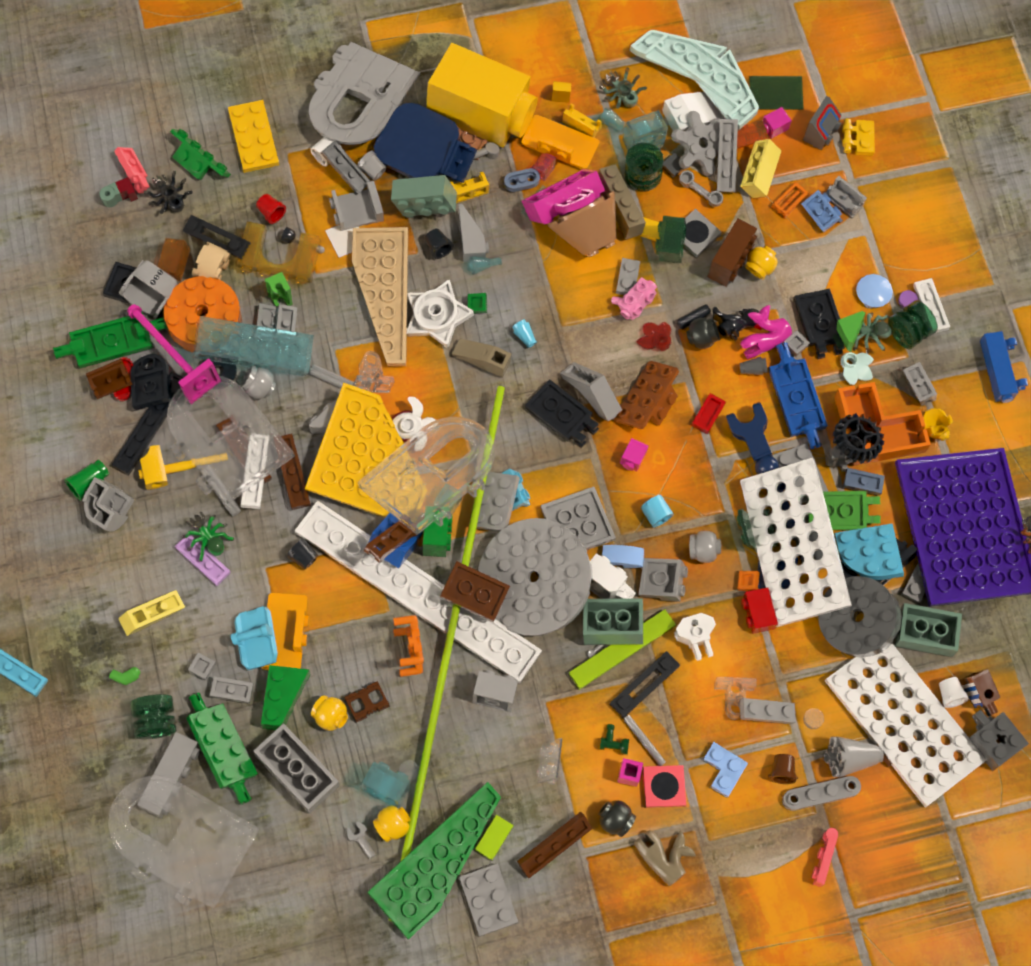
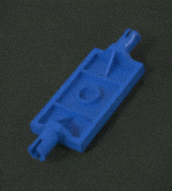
M780 343L776 348L781 361L777 365L770 366L768 370L790 436L806 434L810 449H814V446L819 448L822 446L817 431L826 429L828 425L805 358L800 360L794 359L791 356L788 343H783L784 346Z

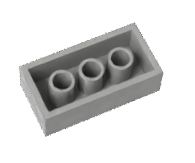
M284 723L253 751L259 761L309 814L339 787V781Z

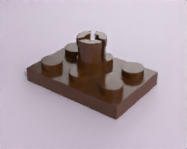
M456 561L440 598L494 622L510 586Z

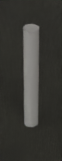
M630 715L626 716L623 720L657 764L659 766L666 763L664 758Z

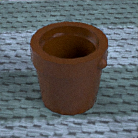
M789 754L775 755L772 771L768 775L772 782L778 784H793L796 782L798 777L795 774L794 756Z

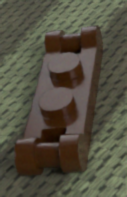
M404 516L370 541L364 548V552L368 555L372 554L375 560L381 563L386 556L413 536H417L422 527L418 524H413L409 517Z

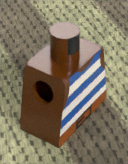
M988 669L974 672L959 680L974 708L983 707L987 716L998 712L994 701L1000 699V695Z

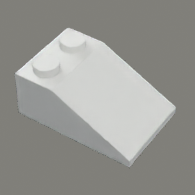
M705 92L680 94L667 99L664 102L662 111L673 131L676 129L688 130L687 114L690 111H697L705 125H709L711 120L715 118L725 119L724 115Z

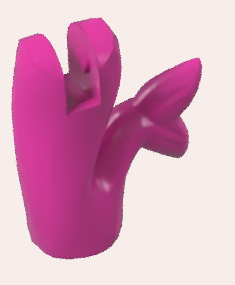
M770 305L763 307L758 313L751 312L748 314L761 328L770 332L751 334L740 342L742 348H749L744 352L747 359L754 358L775 348L792 335L791 326L784 318L768 319Z

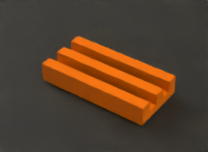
M794 182L772 204L771 208L773 210L776 209L777 213H781L785 219L808 196L809 192L797 182ZM797 188L798 190L780 207L779 204ZM802 192L803 194L785 211L784 209Z

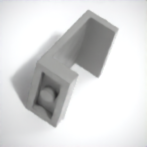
M374 181L367 182V190H362L358 195L354 192L336 196L335 190L331 191L332 198H329L331 209L335 208V224L340 225L341 231L384 221L383 210Z

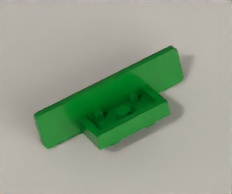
M171 129L170 132L182 142L173 158L198 180H202L210 167L221 176L229 177L231 175L224 164L221 162L217 163L210 152L201 149V144L189 139L187 132L182 129Z

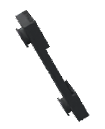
M193 215L190 216L183 229V232L221 247L240 259H243L242 256H245L244 252H247L246 249L251 244L249 241ZM204 228L230 239L228 245L203 235Z
M666 651L611 701L610 706L624 719L640 702L676 671L680 664ZM658 670L661 675L640 695L633 699L629 694L651 673Z

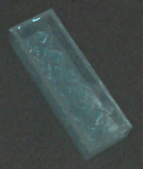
M200 316L197 323L193 358L203 360L209 358L215 362L246 367H263L270 371L306 376L310 369L314 335Z

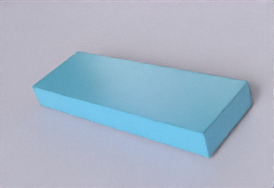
M0 649V674L37 697L48 682V679Z

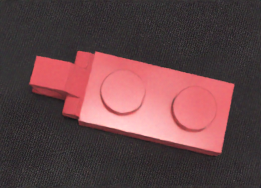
M117 147L114 152L127 176L134 183L135 190L138 193H145L150 187L146 180L147 174L132 148Z

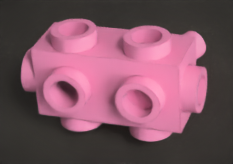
M641 277L623 298L612 297V304L619 305L620 314L625 319L630 318L634 320L640 316L646 305L652 303L656 295L655 289L657 286L653 281H647Z

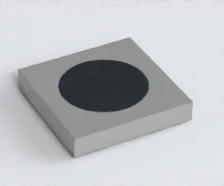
M696 209L670 232V235L696 258L722 234L716 226Z

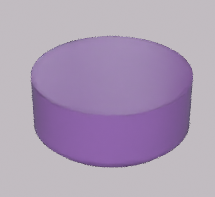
M909 290L902 292L898 299L899 305L905 310L913 309L918 302L917 295Z

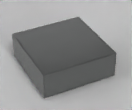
M673 153L661 164V167L673 178L684 170L679 166L680 157L676 153Z

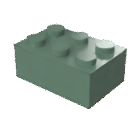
M445 175L393 180L391 200L404 217H414L416 215L430 216L431 214L439 213L448 214L456 211L457 192Z
M643 598L587 599L583 609L584 645L643 644Z
M907 603L901 606V626L895 638V647L953 657L958 652L962 614Z

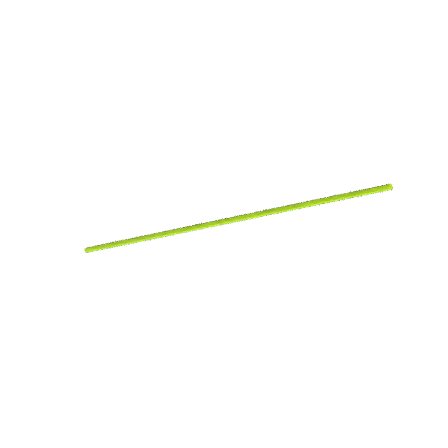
M498 386L461 562L466 566H469L505 390L503 386ZM455 604L452 606L410 812L411 820L408 822L409 830L405 836L401 860L411 852L460 612V607Z

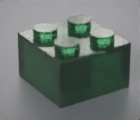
M663 216V220L659 221L658 232L660 239H656L655 250L656 255H659L660 261L682 263L687 230L685 218Z

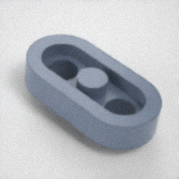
M532 168L511 172L505 176L504 186L511 192L534 188L539 184L540 174Z

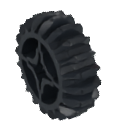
M857 413L852 416L849 414L845 418L840 419L832 435L834 437L832 443L837 444L835 450H841L840 455L844 454L846 460L851 458L853 463L857 462V460L860 464L865 461L868 463L875 459L878 453L882 451V446L885 442L882 440L884 434L880 433L882 427H876L877 421L871 422V417L866 419L864 414L858 416ZM851 428L852 431L846 434V429ZM871 443V448L865 449V445Z

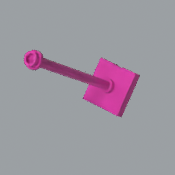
M133 304L128 308L127 312L130 318H136L188 374L178 383L191 405L221 382L216 368L209 358L193 369L144 317L140 306Z

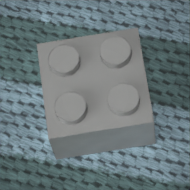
M490 670L479 671L472 703L511 712L518 680H515V677L510 675H503V677L495 675V672Z

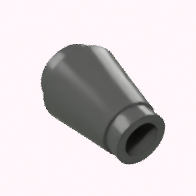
M757 357L740 363L741 374L763 375V373H767L766 358Z

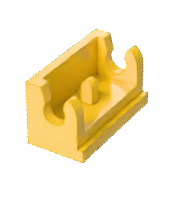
M571 103L569 110L566 109L563 112L562 123L576 131L595 137L602 128V121L597 120L595 122L575 110V105Z
M480 172L478 177L465 180L464 183L454 184L453 181L450 182L457 192L456 204L489 193V183L484 172Z

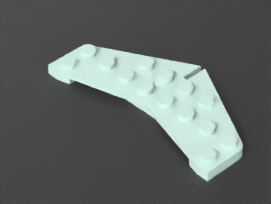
M656 30L648 31L630 46V51L635 55L695 80L726 119H738V130L756 116L759 106L731 50L729 49L726 52L727 47Z

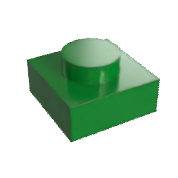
M486 293L468 294V308L472 309L474 314L487 313Z

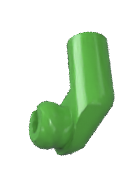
M132 667L130 670L121 673L113 669L109 678L123 685H128L139 678L140 670L137 667Z

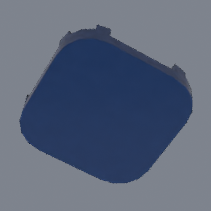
M405 103L393 112L387 125L375 142L374 152L387 168L406 177L439 176L453 139L460 141L459 128L451 119L419 104Z

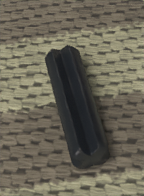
M705 304L679 318L677 325L680 329H684L692 321L709 315L711 309Z

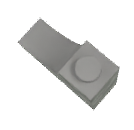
M575 362L560 373L564 380L572 384L587 399L598 417L609 421L622 411L603 374Z

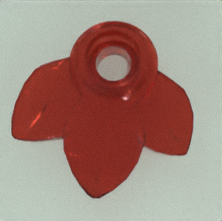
M652 322L643 324L645 336L638 339L637 344L647 350L653 348L659 351L667 350L672 343L670 325L666 322H662L659 326Z

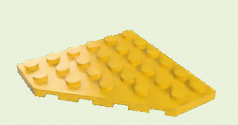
M343 383L305 490L384 518L390 512L400 518L407 516L413 524H416L427 489L422 483L419 473L380 395Z

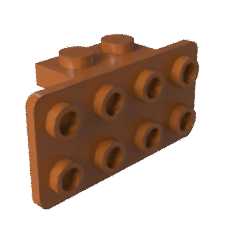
M649 361L621 404L622 411L614 418L615 422L644 429L651 419L653 424L660 426L678 397L671 386L679 373L678 368Z

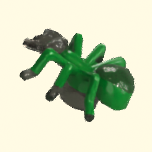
M200 512L202 519L199 515H195L196 521L190 518L191 524L186 521L190 528L198 529L199 532L188 531L187 534L182 535V539L188 538L190 535L201 536L192 540L187 551L193 549L194 545L202 540L199 562H202L205 548L214 556H219L223 553L224 544L219 536H223L226 540L234 541V537L228 536L225 532H215L219 527H227V523H218L210 530L216 515L211 516L207 527H204L205 515Z

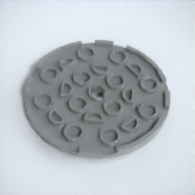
M531 518L505 527L490 541L480 560L479 572L510 586L495 619L505 625L507 630L517 634L542 636L564 628L579 615L590 594L592 565L584 544L571 530L552 520ZM538 572L539 579L536 582H531L530 580L531 573Z

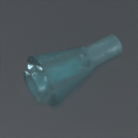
M471 256L469 261H467V268L474 275L491 266L501 265L502 260L500 257L489 259Z

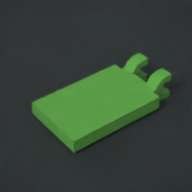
M823 491L832 530L867 528L868 523H881V516L869 515L868 504H880V496L866 497V491ZM811 513L808 514V523H811L814 518Z

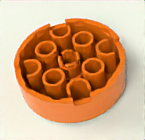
M204 276L186 279L173 288L169 299L164 305V318L171 338L183 349L192 353L209 354L222 350L228 346L227 344L234 337L236 338L241 327L242 316L238 298L232 288L219 279Z

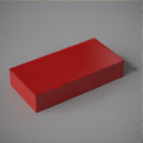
M710 393L691 426L708 434L724 408L726 401Z

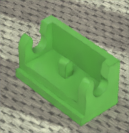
M282 272L265 279L267 295L269 298L271 297L276 307L279 305V299H284L287 306L293 305L291 289Z

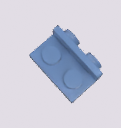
M817 190L801 204L820 229L825 232L838 221H843L840 217L842 213L837 206L832 207L829 202L832 200L825 192L822 194Z

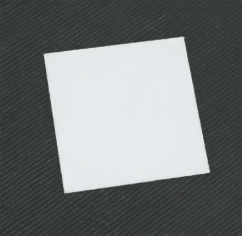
M340 225L325 230L338 257L352 252L353 228L341 231Z

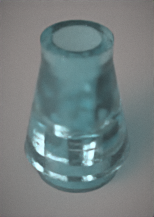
M605 108L598 119L602 121V124L617 129L620 132L626 124L612 109L609 110L608 108Z

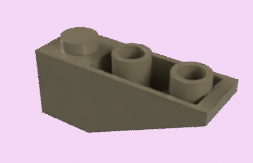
M461 338L452 353L453 356L502 378L511 363V353L496 346Z

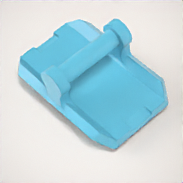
M262 606L248 612L239 613L234 622L236 633L231 634V640L234 645H238L241 664L246 669L252 670L276 663L278 652L271 611L267 607Z

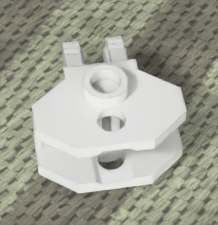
M703 613L683 618L674 632L676 641L688 645L689 649L692 648L697 661L702 659L698 647L704 645L708 657L713 656L709 640L711 639L710 634L716 625L714 618Z

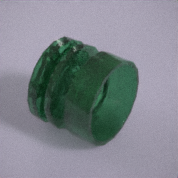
M650 143L633 145L625 156L624 174L627 184L638 191H650L656 188L662 179V152L658 147Z
M919 300L912 301L903 310L897 311L896 314L888 318V325L891 328V334L894 339L908 350L914 348L923 339L929 338L938 330V324L932 311Z
M148 695L136 698L130 702L132 717L139 718L133 722V727L136 728L134 730L135 738L158 739L172 735L177 731L176 725L173 724L176 721L175 717L168 715L174 711L173 697L171 695Z

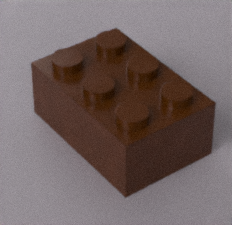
M737 218L712 260L707 277L725 287L728 286L729 282L733 283L739 268H742L746 261V256L754 248V243L758 237L755 235L757 228Z

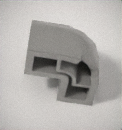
M94 477L82 501L84 502L85 516L90 521L106 531H115L128 519L126 514L135 499L115 485Z

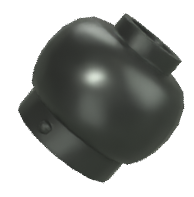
M698 318L690 323L689 330L686 331L689 343L691 345L694 344L698 349H707L714 345V342L720 340L713 318Z
M615 800L611 803L606 802L599 811L601 827L606 832L617 834L619 837H623L630 830L636 819V815L632 813L631 808L620 800Z

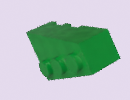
M269 665L261 719L262 729L277 730L283 723L286 725L310 677L309 669Z

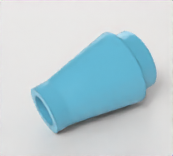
M525 319L512 327L513 333L527 348L537 343L530 324Z

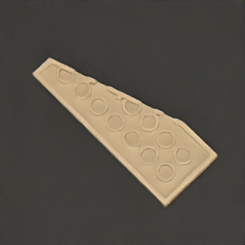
M408 227L353 228L352 264L387 366H406Z

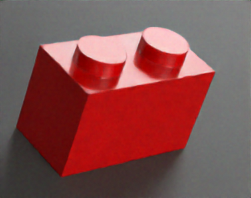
M769 588L745 592L741 599L743 610L747 612L746 624L748 629L751 628L752 634L775 630L778 622Z

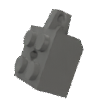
M981 710L972 716L977 724L976 729L978 731L969 739L986 758L985 762L992 771L1029 744L1004 712L994 719L990 716L987 717Z

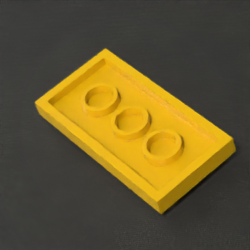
M259 100L228 107L243 172L279 166L264 101Z

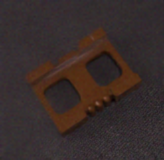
M378 681L368 685L366 689L364 688L358 691V693L354 692L344 697L356 723L366 719L367 715L370 716V713H376L377 710L380 712L390 707ZM379 690L383 700L373 704L369 694ZM361 699L365 709L355 713L351 702Z

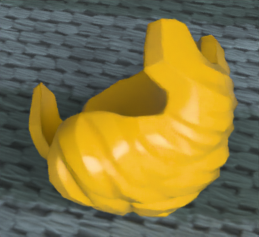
M930 408V410L925 411L923 414L925 423L923 430H927L928 437L940 441L948 440L950 435L948 427L953 423L951 415L947 416L939 408Z

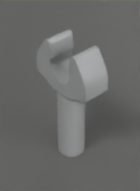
M356 822L360 833L354 835L351 829L347 828L348 839L350 842L357 841L368 858L371 859L376 854L365 838L367 828L362 823Z

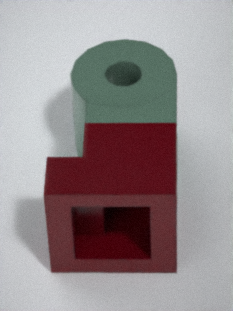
M129 177L103 187L99 193L102 203L106 207H114L118 202L130 198L131 202L138 199Z

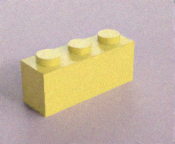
M770 139L755 141L740 186L752 198L767 196L781 154V150Z

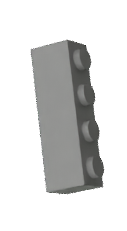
M175 732L137 804L140 809L161 819L163 815L168 814L172 806L170 802L173 796L176 797L180 792L182 779L187 778L191 770L189 766L192 760H196L200 753L198 742Z

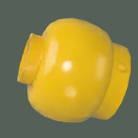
M768 246L763 248L755 247L749 252L747 263L744 266L750 273L764 280L777 267L776 252Z
M323 695L315 702L311 710V717L315 719L320 728L326 731H334L342 728L347 722V707L340 699Z
M394 805L383 808L378 813V818L373 820L377 832L388 843L392 839L397 840L407 834L409 830L408 822L411 819L403 807L397 808Z

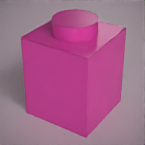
M781 107L764 116L761 124L762 130L772 139L789 130L792 120Z
M631 438L620 464L627 470L638 471L649 446Z
M623 758L617 782L637 787L643 763Z

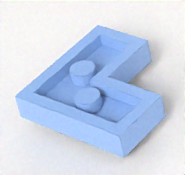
M713 742L703 759L720 770L710 788L728 798L748 762Z

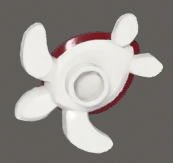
M409 397L408 401L413 411H401L391 419L402 441L417 440L415 452L418 453L425 448L428 441L423 430L435 427L438 421L431 417L422 419V403L415 397Z

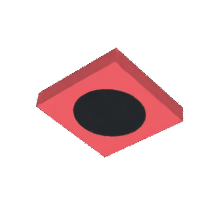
M683 765L643 767L645 808L686 806Z

